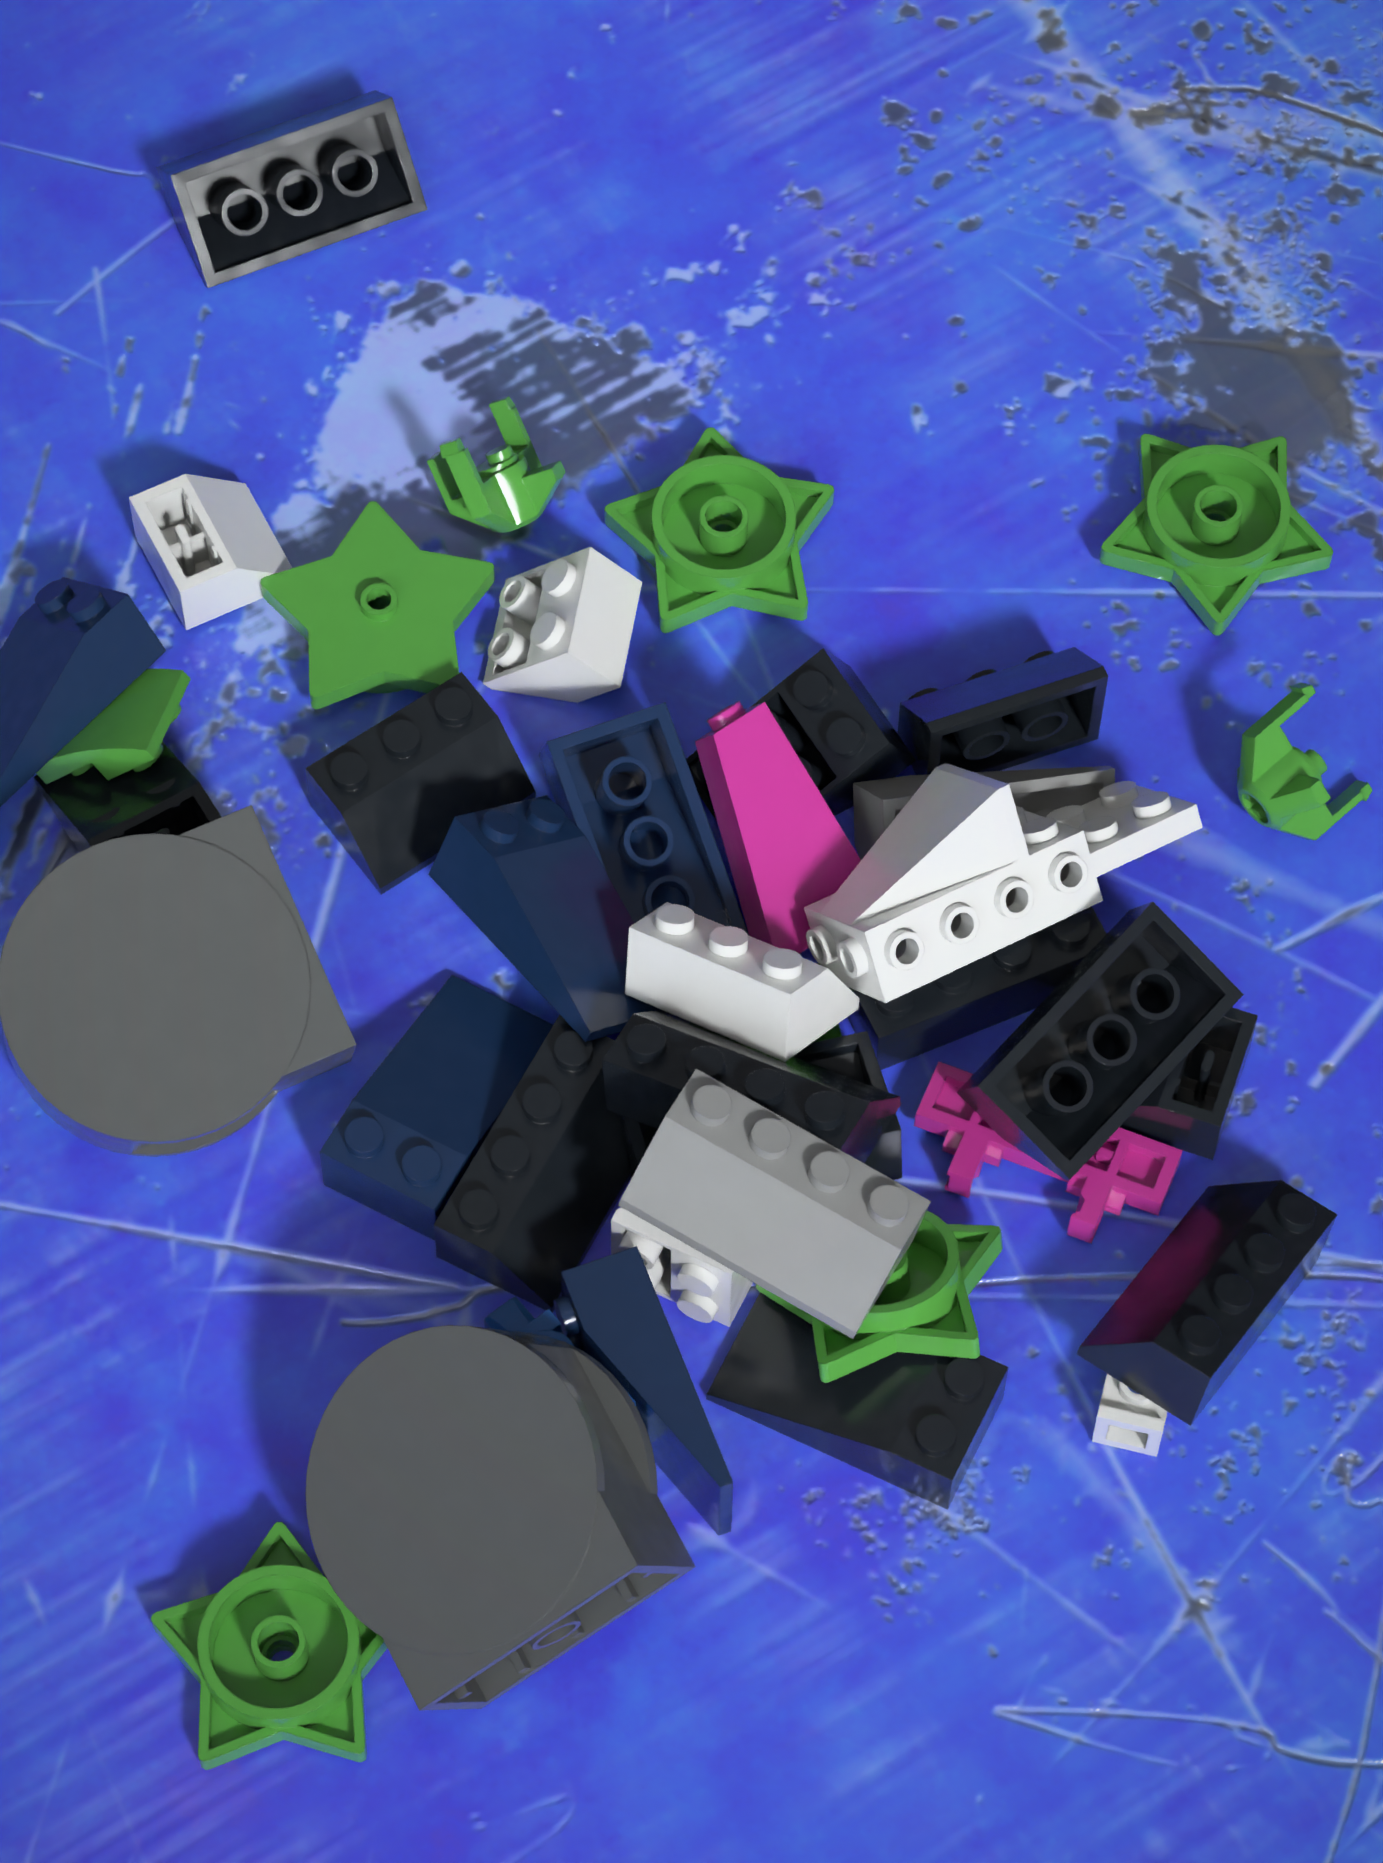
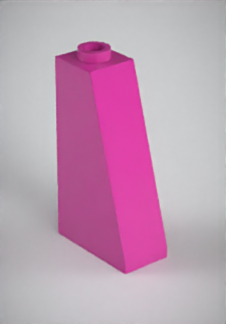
M737 701L707 720L712 731L696 740L695 744L749 936L775 947L790 949L800 954L809 948L806 933L810 930L804 907L836 893L860 863L861 859L767 704L763 702L744 709L740 701Z

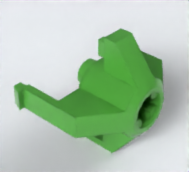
M509 396L492 401L489 404L506 444L486 453L487 461L476 467L468 448H464L460 437L442 443L439 446L440 452L427 460L449 513L499 533L519 529L538 519L566 473L561 460L545 466L541 465L518 410L515 407L516 405Z
M1300 682L1289 686L1292 691L1242 734L1240 767L1237 768L1236 785L1242 806L1259 824L1307 840H1317L1361 800L1366 801L1372 792V788L1369 783L1356 780L1326 806L1325 803L1331 797L1322 783L1321 775L1327 771L1325 761L1312 749L1302 752L1300 749L1292 746L1280 727L1282 723L1309 701L1308 699L1316 693L1312 685Z

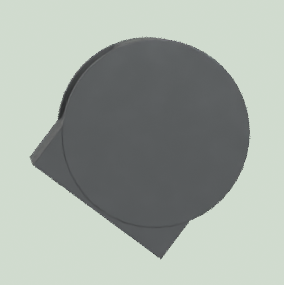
M252 805L180 835H130L93 845L75 854L43 878L29 894L18 910L2 948L0 958V1020L5 1046L12 1066L21 1083L38 1106L62 1128L84 1141L113 1152L134 1156L159 1157L188 1153L211 1146L233 1135L249 1124L267 1107L278 1092L350 1062L357 1045Z
M446 1325L411 1332L377 1349L347 1376L332 1397L316 1430L308 1461L305 1492L309 1531L316 1556L324 1575L344 1605L364 1625L382 1636L419 1711L482 1709L696 1567L657 1495V1473L653 1449L646 1426L637 1407L614 1375L593 1357L567 1342L533 1333L474 1326Z

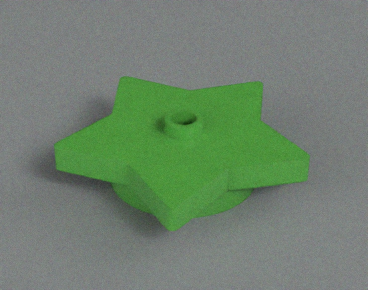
M710 427L704 431L684 465L675 470L661 486L606 505L604 520L605 524L655 568L661 632H672L731 606L804 621L807 619L808 598L799 551L834 503V487L829 484L778 477L764 465L744 458L716 429Z
M1151 434L1141 435L1138 452L1142 501L1103 542L1099 557L1100 562L1104 565L1172 582L1214 635L1220 636L1260 584L1325 570L1330 567L1333 549L1291 505L1287 490V441L1283 436L1241 448L1227 445H1202L1191 448Z
M370 501L332 556L266 576L261 579L260 585L263 598L308 641L311 707L317 710L362 692L392 693L410 689L427 694L459 674L455 631L495 581V571L493 563L420 550L377 502Z
M926 1211L912 1243L854 1339L757 1284L756 1289L812 1324L821 1382L824 1383L834 1381L896 1352L976 1359L980 1356L979 1336L968 1296L1003 1249L1001 1229L999 1226L946 1224L935 1214Z
M276 1522L241 1574L226 1584L219 1592L152 1614L151 1622L155 1632L200 1683L198 1756L202 1768L205 1770L215 1768L282 1740L355 1762L366 1760L367 1744L363 1679L386 1651L387 1646L382 1636L364 1625L344 1605L334 1592L327 1578L322 1575L285 1524ZM279 1651H290L293 1653L290 1658L283 1661L271 1660Z

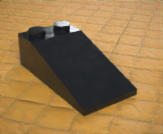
M760 1292L707 1392L706 1399L948 1510L1004 1397L1008 1367L983 1355L976 1359L896 1352L834 1381L824 1383L821 1382L812 1324Z

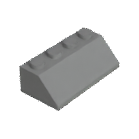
M696 1069L665 1115L624 1191L619 1206L854 1339L912 1243L931 1201Z

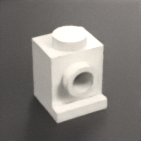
M1107 1374L1092 1442L1157 1457L1167 1411L1141 1394L1133 1393L1129 1390L1128 1386Z

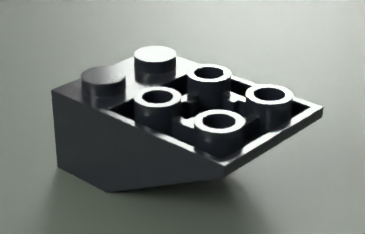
M824 648L752 705L755 706L763 702L767 704L834 816L854 806L853 783L894 778L916 761L853 669ZM696 750L686 758L699 796L716 819L698 751Z
M163 741L161 743L163 751L159 758L151 766L140 772H135L132 769L107 780L93 765L81 775L73 776L70 773L48 784L38 775L33 777L34 782L78 852L111 839L130 835H180L222 816L200 782Z
M1231 1008L1127 1118L1120 1128L1213 1160L1250 1050L1258 1015Z

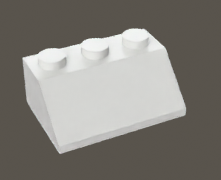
M666 902L629 927L626 995L784 1062L859 1008V997L828 968L802 958L796 951L778 948L748 936L740 928L724 926L697 915L686 906Z

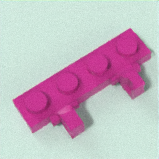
M938 1061L917 1109L914 1126L945 1137L942 1151L954 1155L947 1171L949 1177L945 1190L969 1198L973 1180L979 1177L983 1163L986 1162L999 1167L1001 1160L1005 1159L1068 1183L1066 1192L1080 1197L1076 1212L1070 1217L1067 1235L1092 1244L1104 1211L1120 1216L1124 1204L1159 1216L1179 1166L1183 1150L1119 1127L1070 1180H1065L1002 1139L957 1093L973 1075L972 1073Z

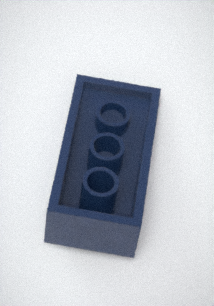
M62 577L60 580L53 581L43 587L37 593L35 603L16 622L0 650V807L166 651L127 593Z
M666 702L545 743L539 753V758L555 802L587 837L634 923L668 902L686 906L692 909L695 914L724 926L740 928L749 936Z
M545 795L454 817L428 875L585 1042L621 1032L633 1013L662 1010L625 994L629 927L634 922L587 837L565 815L564 810Z
M451 975L354 1097L322 1147L320 1159L324 1185L435 1240L434 1224L553 1027V1024Z
M635 1246L562 1271V1297L553 1300L557 1318L561 1322L562 1334L571 1340L574 1347L584 1351L600 1362L636 1401V1407L646 1426L655 1463L718 1536L731 1532L733 1481L638 1247Z

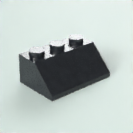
M1075 647L1057 653L1053 651L1039 652L1029 657L1024 663L1001 671L993 669L983 670L972 675L966 682L941 690L927 688L915 693L907 701L900 702L897 734L916 759L911 764L916 775L931 774L936 767L945 763L971 772L1000 771L1098 739L1108 675L1103 665Z
M462 672L305 768L310 806L381 895L435 861L455 816L536 798V791L499 717Z

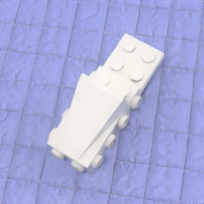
M945 763L936 767L836 893L804 907L810 930L806 933L808 947L815 960L821 966L828 968L847 987L887 1003L1103 901L1097 877L1203 828L1197 804L1169 796L1167 792H1157L1138 786L1133 781H1121L1099 791L1100 797L1082 806L1071 805L1061 807L1043 817L1025 811L1022 807L1015 806L1009 784Z

